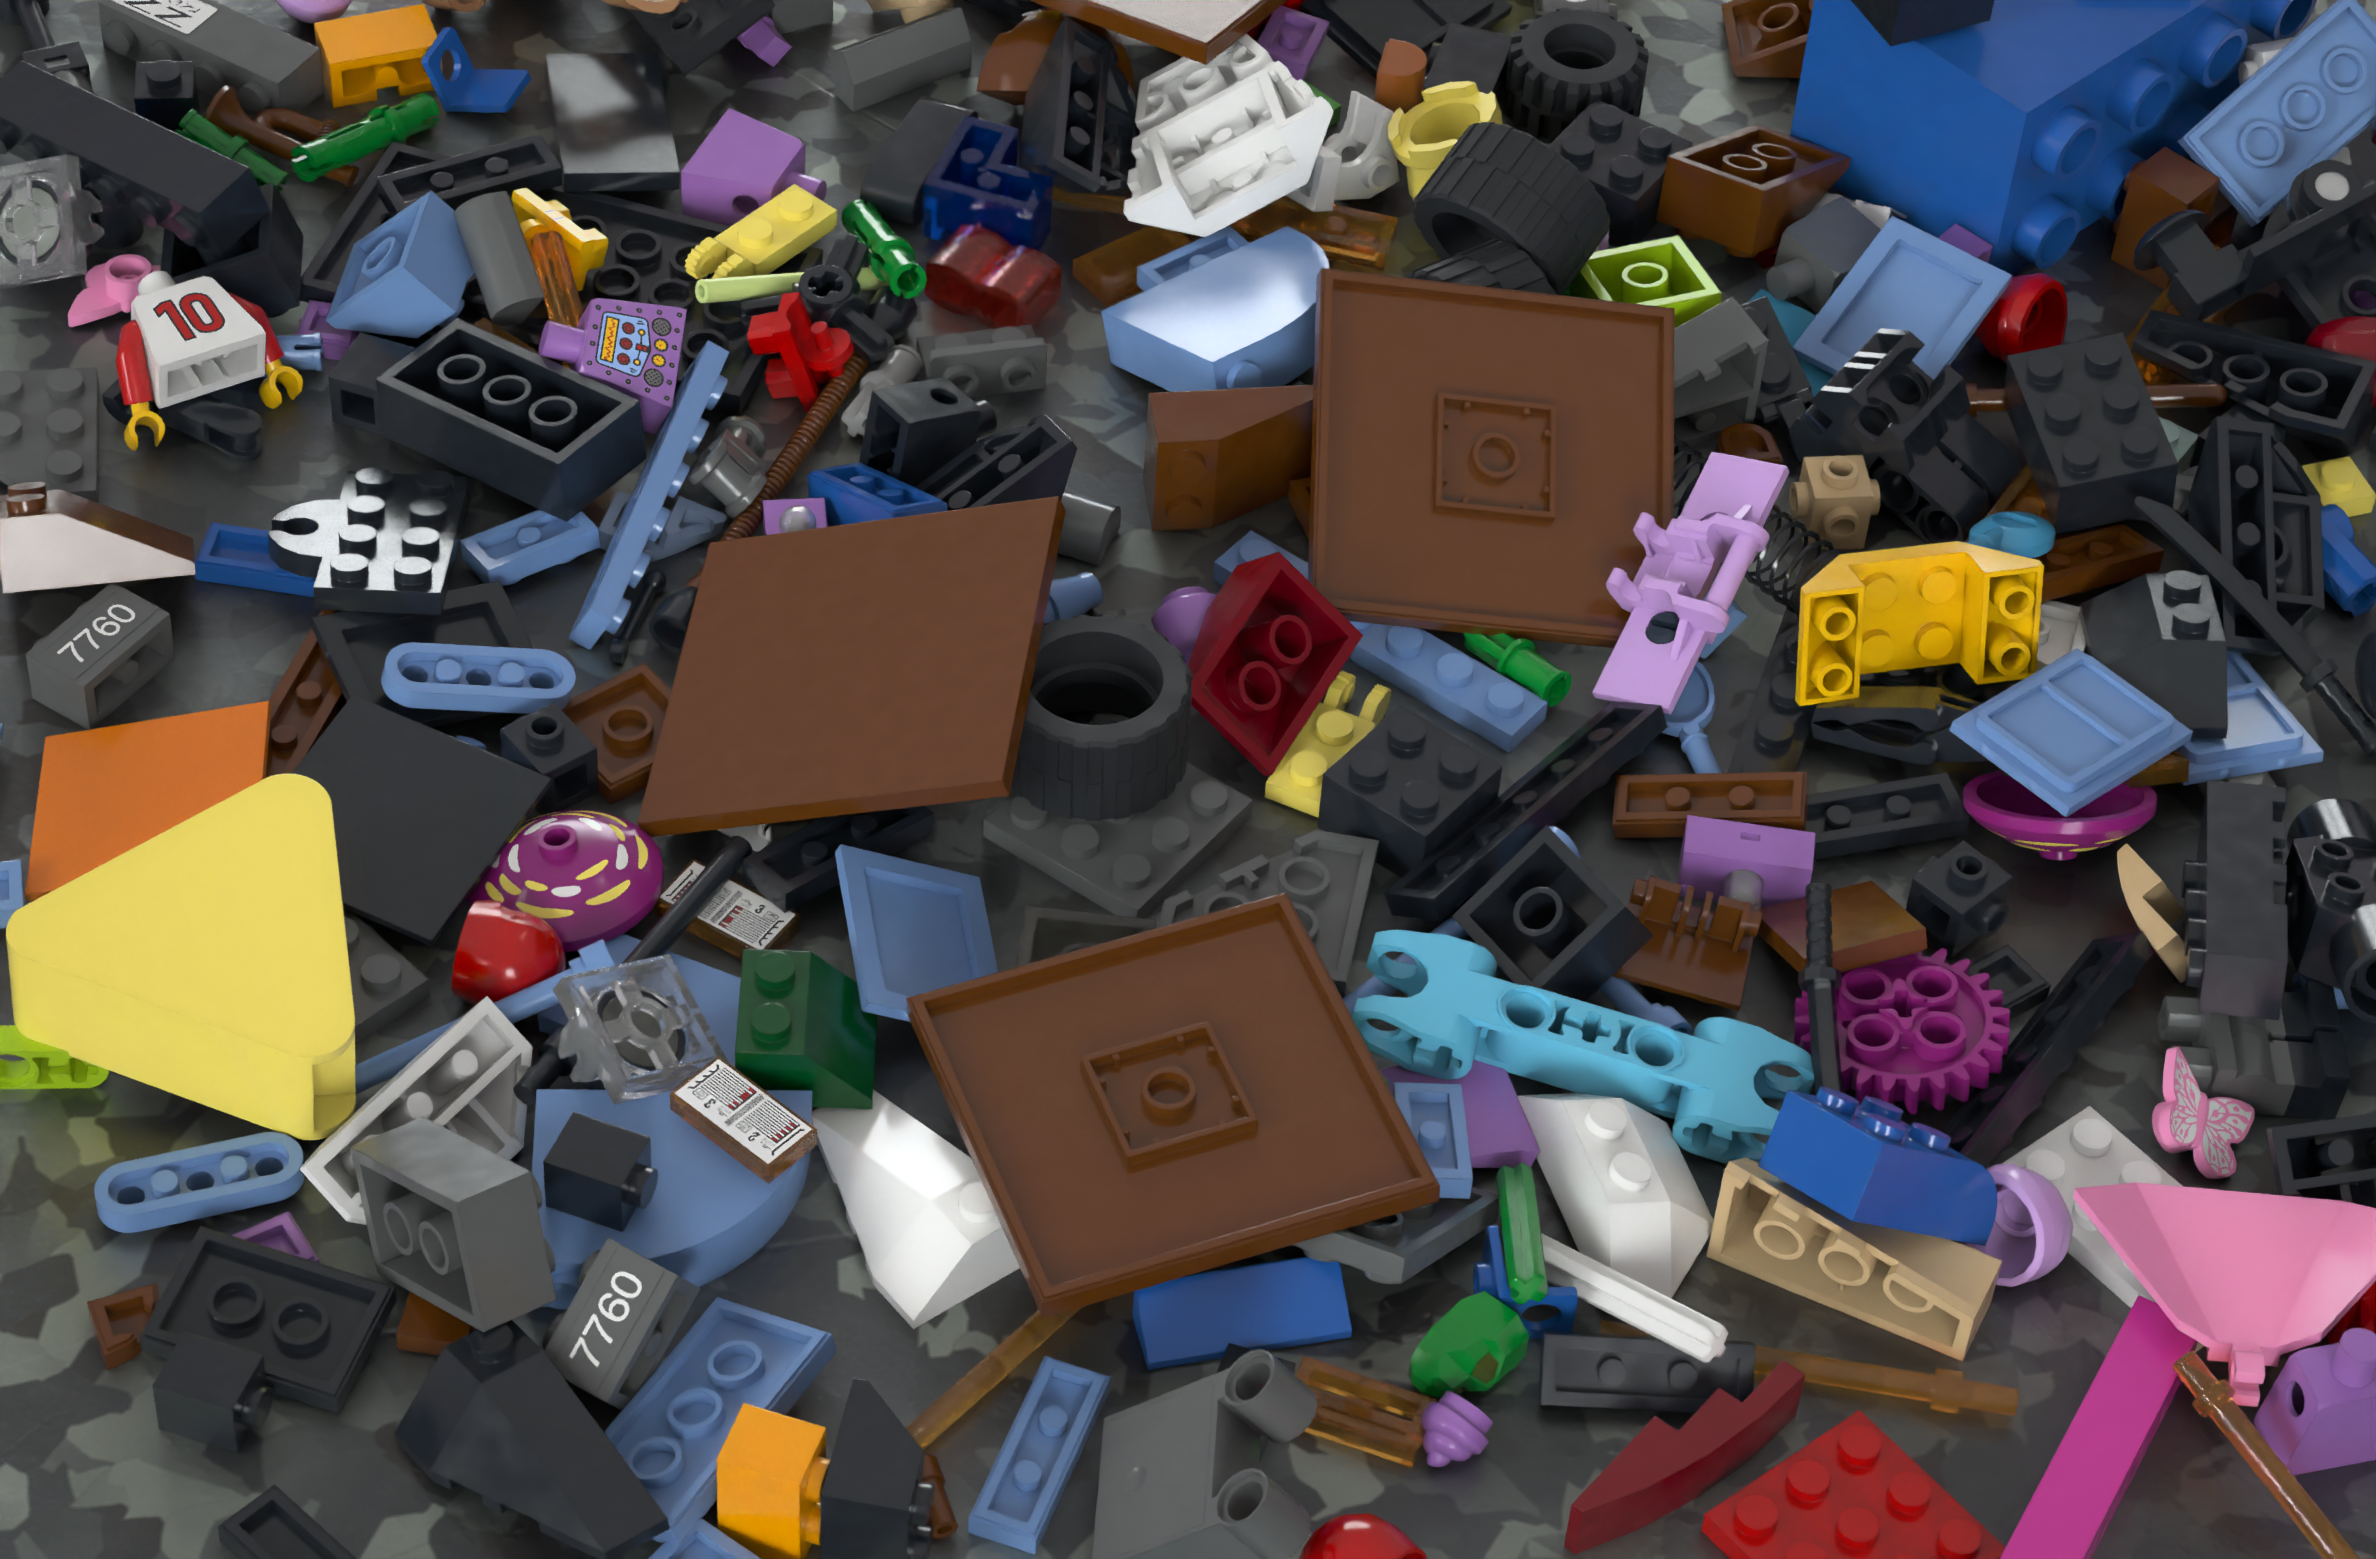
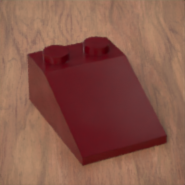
M1280 552L1239 564L1206 610L1188 663L1192 675L1191 705L1264 776L1272 775L1363 635Z

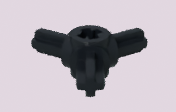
M847 234L845 239L839 238L836 240L825 265H818L808 269L803 273L798 282L792 283V292H800L812 324L824 321L827 323L828 328L846 330L852 339L855 352L867 362L881 364L887 360L888 354L894 349L895 343L892 336L865 315L866 306L864 301L859 298L861 288L857 278L868 256V247L866 244L859 242L858 236ZM782 295L742 300L739 303L738 312L743 331L748 332L752 316L777 312Z

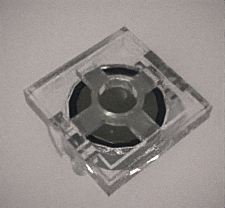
M64 154L0 167V290L87 274L86 258L89 256L94 243L104 235V228L97 225L95 220V213L103 211L102 204L90 191L81 189L79 157Z
M670 954L564 976L553 988L569 1020L561 1031L558 1049L560 1059L569 1057L574 1067L570 1075L573 1082H582L590 1090H606L614 1105L680 1089L718 1059L731 1067Z

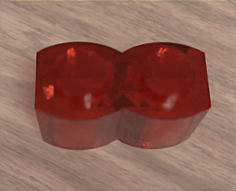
M964 224L956 230L926 263L927 281L925 295L934 303L950 312L964 316H975L991 329L1031 324L1034 328L1060 299L1062 267L1042 252L1023 246H1011L993 231L976 225Z

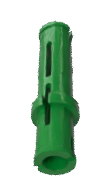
M420 93L395 106L389 107V105L384 104L371 109L363 120L328 133L312 142L294 147L291 155L298 158L291 160L293 170L300 179L310 182L330 171L362 159L373 152L382 149L386 151L391 142L404 144L410 136L438 125L440 119L433 117L440 115L438 105L430 95Z
M863 199L851 201L842 211V225L847 232L858 236L859 242L867 245L869 268L878 279L888 283L896 296L899 297L902 293L904 299H910L919 295L926 286L927 277L923 268L915 262L916 257L912 247L905 239L895 235L871 202L868 201L867 205H865Z

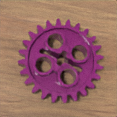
M1944 948L1936 951L1931 957L1922 956L1921 951L1841 972L1842 986L1835 991L1844 1092L1850 1088L1855 1090L1856 1100L1859 1102L1858 1105L1862 1104L1865 1096L1880 1098V1100L1892 1105L1895 1101H1904L1910 1114H1916L1919 1100H1928L1933 1107L1940 1111L1944 1110L1946 1094L1966 1102L1969 1097V1085L1985 1090L1988 1087L1989 1073H2000L2002 1070L2003 1055L2008 1054L2010 1036V1010L2002 1007V990H1989L1990 975L1988 973H1980L1969 977L1971 961L1966 958L1950 965L1946 963L1947 949ZM1802 990V997L1796 998L1793 1040L1794 1044L1800 1045V1048L1812 1056L1807 992Z

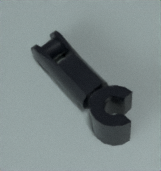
M117 379L102 394L103 403L108 412L117 421L127 425L133 417L131 406L123 404L119 379ZM209 394L161 409L158 408L154 400L148 401L150 411L154 413L159 412V416L165 425L203 442H208L209 445L234 460L251 461L259 457L263 451L262 440L258 436L262 430V418L253 410L225 403V401Z

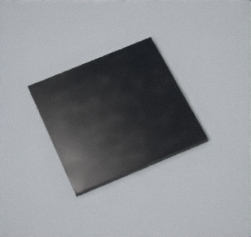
M352 695L292 772V774L303 775L315 780L325 788L330 796L343 908L430 946L435 944L497 860L505 846L514 837L552 785L551 778L354 695Z

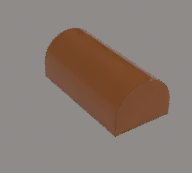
M1389 39V43L1386 42L1377 71L1375 102L1393 112L1400 107L1404 114L1422 103L1423 96L1421 92L1424 89L1427 58L1421 48L1400 40Z

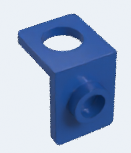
M444 27L422 58L423 68L444 110L449 112H507L531 80L527 70L474 69L453 27ZM446 49L451 52L454 60L453 74L448 81L444 78L441 71V59Z
M1498 1225L1487 1226L1481 1262H1475L1473 1268L1474 1294L1485 1291L1515 1311L1529 1334V1339L1542 1338V1331L1572 1332L1578 1303L1577 1289L1572 1286L1548 1287L1546 1297L1540 1302L1531 1299L1524 1305L1515 1302L1511 1298L1510 1289H1508ZM1547 1304L1559 1309V1312L1554 1317L1545 1321L1533 1322L1521 1317V1314L1526 1309L1535 1305Z

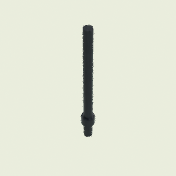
M736 835L725 844L621 963L617 971L625 988H636L743 865V859L752 854V846L745 838ZM598 993L593 995L566 1028H556L538 1048V1060L513 1088L515 1096L522 1103L529 1106L535 1105L537 1089H549L559 1076H568L574 1070L568 1055L569 1037L577 1025L599 1001Z

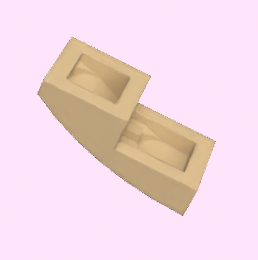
M2126 843L2117 851V863L2120 883L2127 905L2139 929L2143 931L2161 961L2172 975L2182 983L2185 981L2187 956H2184V942L2170 925L2183 915V909L2163 880Z

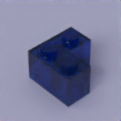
M964 115L924 183L923 237L1032 265L1051 231L1053 177L1017 168V128Z

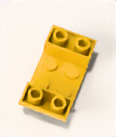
M1960 541L1838 555L1801 587L1795 701L1799 706L1857 698L1859 697L1860 675L1960 663L1977 685L2027 678L2035 673L2037 668L2044 565L2040 560Z

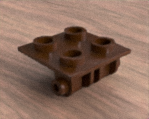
M1650 875L1648 881L1636 878L1633 889L1630 892L1627 908L1654 936L1612 976L1644 987H1653L1693 998L1706 1004H1715L1739 1011L1753 939L1757 935L1762 912L1751 909L1752 902H1742L1724 896H1719L1715 912L1710 911L1714 894L1712 891L1707 890L1702 907L1700 908L1691 905L1695 889L1693 886L1688 885L1683 902L1681 903L1678 902L1682 885L1658 879L1657 876Z

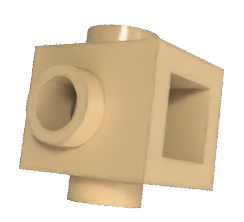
M1863 455L1804 457L1799 482H1792L1790 486V512L1793 518L1806 525L1808 531L1812 530L1819 534L1821 540L1831 542L1835 550L1864 549L1870 516L1878 515L1880 509L1879 484L1876 479H1869ZM1808 536V545L1815 542V538ZM1822 545L1821 549L1829 550L1827 547Z

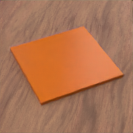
M263 701L45 737L25 889L27 901H34L265 779L272 708L270 702Z

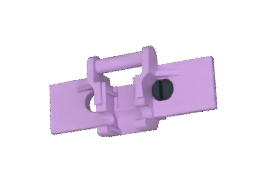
M1711 452L1680 516L1677 519H1671L1667 530L1660 528L1655 523L1652 515L1644 512L1640 514L1633 531L1644 546L1646 556L1633 582L1628 578L1627 573L1620 568H1613L1606 582L1608 592L1621 608L1630 612L1631 615L1592 692L1595 698L1608 701L1661 705L1663 713L1672 714L1705 644L1712 645L1717 633L1725 631L1730 621L1727 611L1750 564H1752L1756 556V552L1763 551L1770 539L1768 532L1763 526L1789 474L1787 466ZM1723 563L1722 566H1721V568H1720V570H1719V572H1718V574H1717V576H1716V578H1715V581H1714V583H1713V585H1712V587H1711L1712 581H1713V579H1714V577H1715V575H1716V573H1717V571H1718V568H1719L1720 564Z

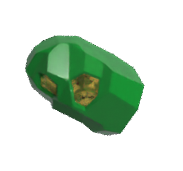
M1485 1291L1461 1299L1431 1327L1410 1359L1408 1376L1411 1383L1424 1396L1442 1398L1446 1391L1459 1395L1463 1391L1489 1390L1526 1356L1529 1334L1515 1311Z

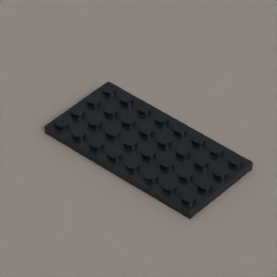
M391 142L301 276L300 301L309 303V300L332 303L354 243L392 218L378 196V176L452 156ZM563 184L534 194L545 202L559 201L569 209L573 223L583 230L595 228L606 236L609 242L603 266L599 269L587 271L583 289L569 293L535 268L545 294L544 298L522 324L498 326L494 325L490 319L475 274L471 276L465 285L461 297L464 300V306L455 319L458 318L539 355L541 335L548 320L577 328L578 322L589 302L596 298L687 309L674 397L686 370L709 340L729 351L720 375L727 378L728 382L714 408L737 414L741 413L766 369L768 360L773 356V354H753L747 339L748 332L743 331L739 320L738 307L742 300L700 303L695 294V286L698 280L685 271V260H687L691 249H694L696 245L699 246L701 241L707 237L715 238L731 226L591 191L566 192L563 189ZM809 246L770 274L805 272L814 266L823 265V250ZM714 273L708 274L707 277L702 279H712ZM436 325L426 333L435 335L445 327ZM544 357L548 360H551L559 365H562L570 369L569 363Z

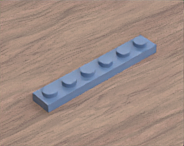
M709 340L684 374L673 399L672 408L661 426L568 637L571 641L588 650L593 647L605 630L614 635L622 624L631 605V601L623 598L627 585L633 589L636 587L651 559L649 554L643 552L647 540L652 543L657 540L670 516L671 511L662 506L666 496L675 497L689 472L690 466L683 463L682 459L686 451L691 454L695 452L709 426V422L701 418L705 408L710 411L714 408L728 382V379L720 375L729 351Z
M1251 530L1214 562L1213 580L1224 585L1237 565L1276 552H1280L1308 580V563ZM1349 621L1363 635L1349 656V660L1508 753L1516 748L1546 719L1548 706L1546 700H1542L1534 693L1421 628Z

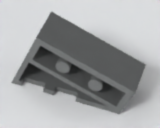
M1733 296L1674 329V434L1678 440L1687 442L1690 447L1718 439L1719 433L1730 425L1738 423L1754 424L1769 340Z

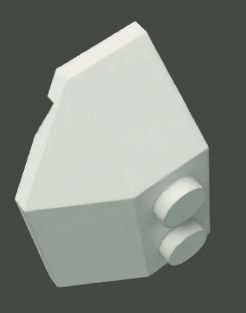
M486 996L411 1060L331 1134L300 1168L301 1172L346 1221L367 1225L350 1149L355 1144L418 1118L425 1117L507 1160L512 1159L524 1147L527 1105L515 1096L513 1088L531 1067L533 1047Z
M1579 1093L1517 1095L1540 1149L1536 1158L1579 1252L1672 1299L1710 1237L1714 1220L1672 1136L1667 1122L1623 1098Z

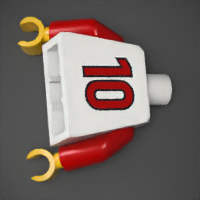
M160 270L146 275L138 285L140 296H137L131 302V321L121 328L115 360L123 404L131 406L133 416L124 431V440L131 450L136 451L138 448V436L135 432V426H149L154 433L156 447L161 442L165 433V424L162 418L157 413L150 411L148 401L154 400L158 408L161 409L264 376L265 372L267 377L259 387V395L267 407L276 409L282 403L281 392L277 389L275 382L284 385L291 400H294L301 393L303 387L302 376L292 367L282 365L279 358L283 357L284 353L266 312L259 305L233 293H227L211 277L202 276L175 284L167 272Z

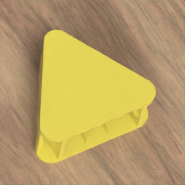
M277 774L267 777L17 909L10 917L6 927V941L13 1018L17 1029L26 1038L68 1051L71 1057L300 1140L327 1138L354 1114L356 1107L355 1014L332 803L325 788L315 780L298 774Z

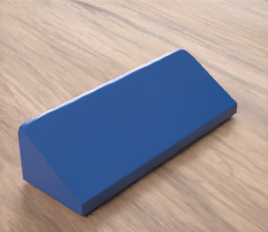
M860 462L813 470L807 474L809 498H824L828 526L948 511L947 503L943 502V500Z
M1307 1256L1193 1274L1134 1291L1132 1317L1148 1370L1223 1358L1229 1343L1252 1350L1261 1349L1269 1351L1350 1338L1352 1335L1342 1272L1338 1261L1322 1262Z

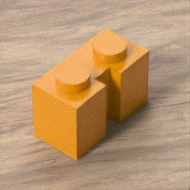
M424 4L314 23L316 47H319L321 52L323 82L333 108L377 101V89L396 86L399 96L434 90L423 68L422 58L438 36Z
M743 1403L716 1459L718 1530L763 1559H805L812 1543L821 1546V1493L831 1461L826 1458V1427Z

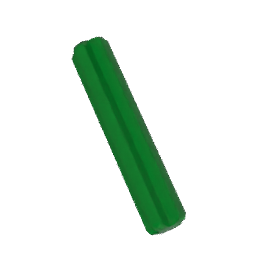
M1519 1163L1515 1168L1504 1165L1497 1172L1496 1181L1511 1298L1521 1305H1524L1530 1299L1540 1302L1548 1293L1532 1169L1523 1163Z

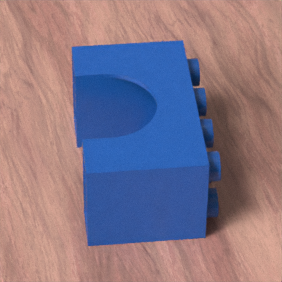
M1814 0L1790 136L1851 157L1849 168L1833 187L1855 202L1858 199L1870 204L1893 208L1907 216L1906 218L1894 217L1936 238L1954 224H1958L1993 245L1989 264L2011 275L2030 263L2039 269H2047L2065 255L2073 244L2078 232L2103 216L2113 222L2116 221L2118 215L2123 210L2127 192L2123 189L2125 178L2138 161L2142 160L2145 162L2163 147H2167L2195 163L2177 141L2240 86L2238 69L2240 63L2244 62L2246 45L2294 37L2311 16L2317 0H1994L1990 21L1891 47L1851 0Z

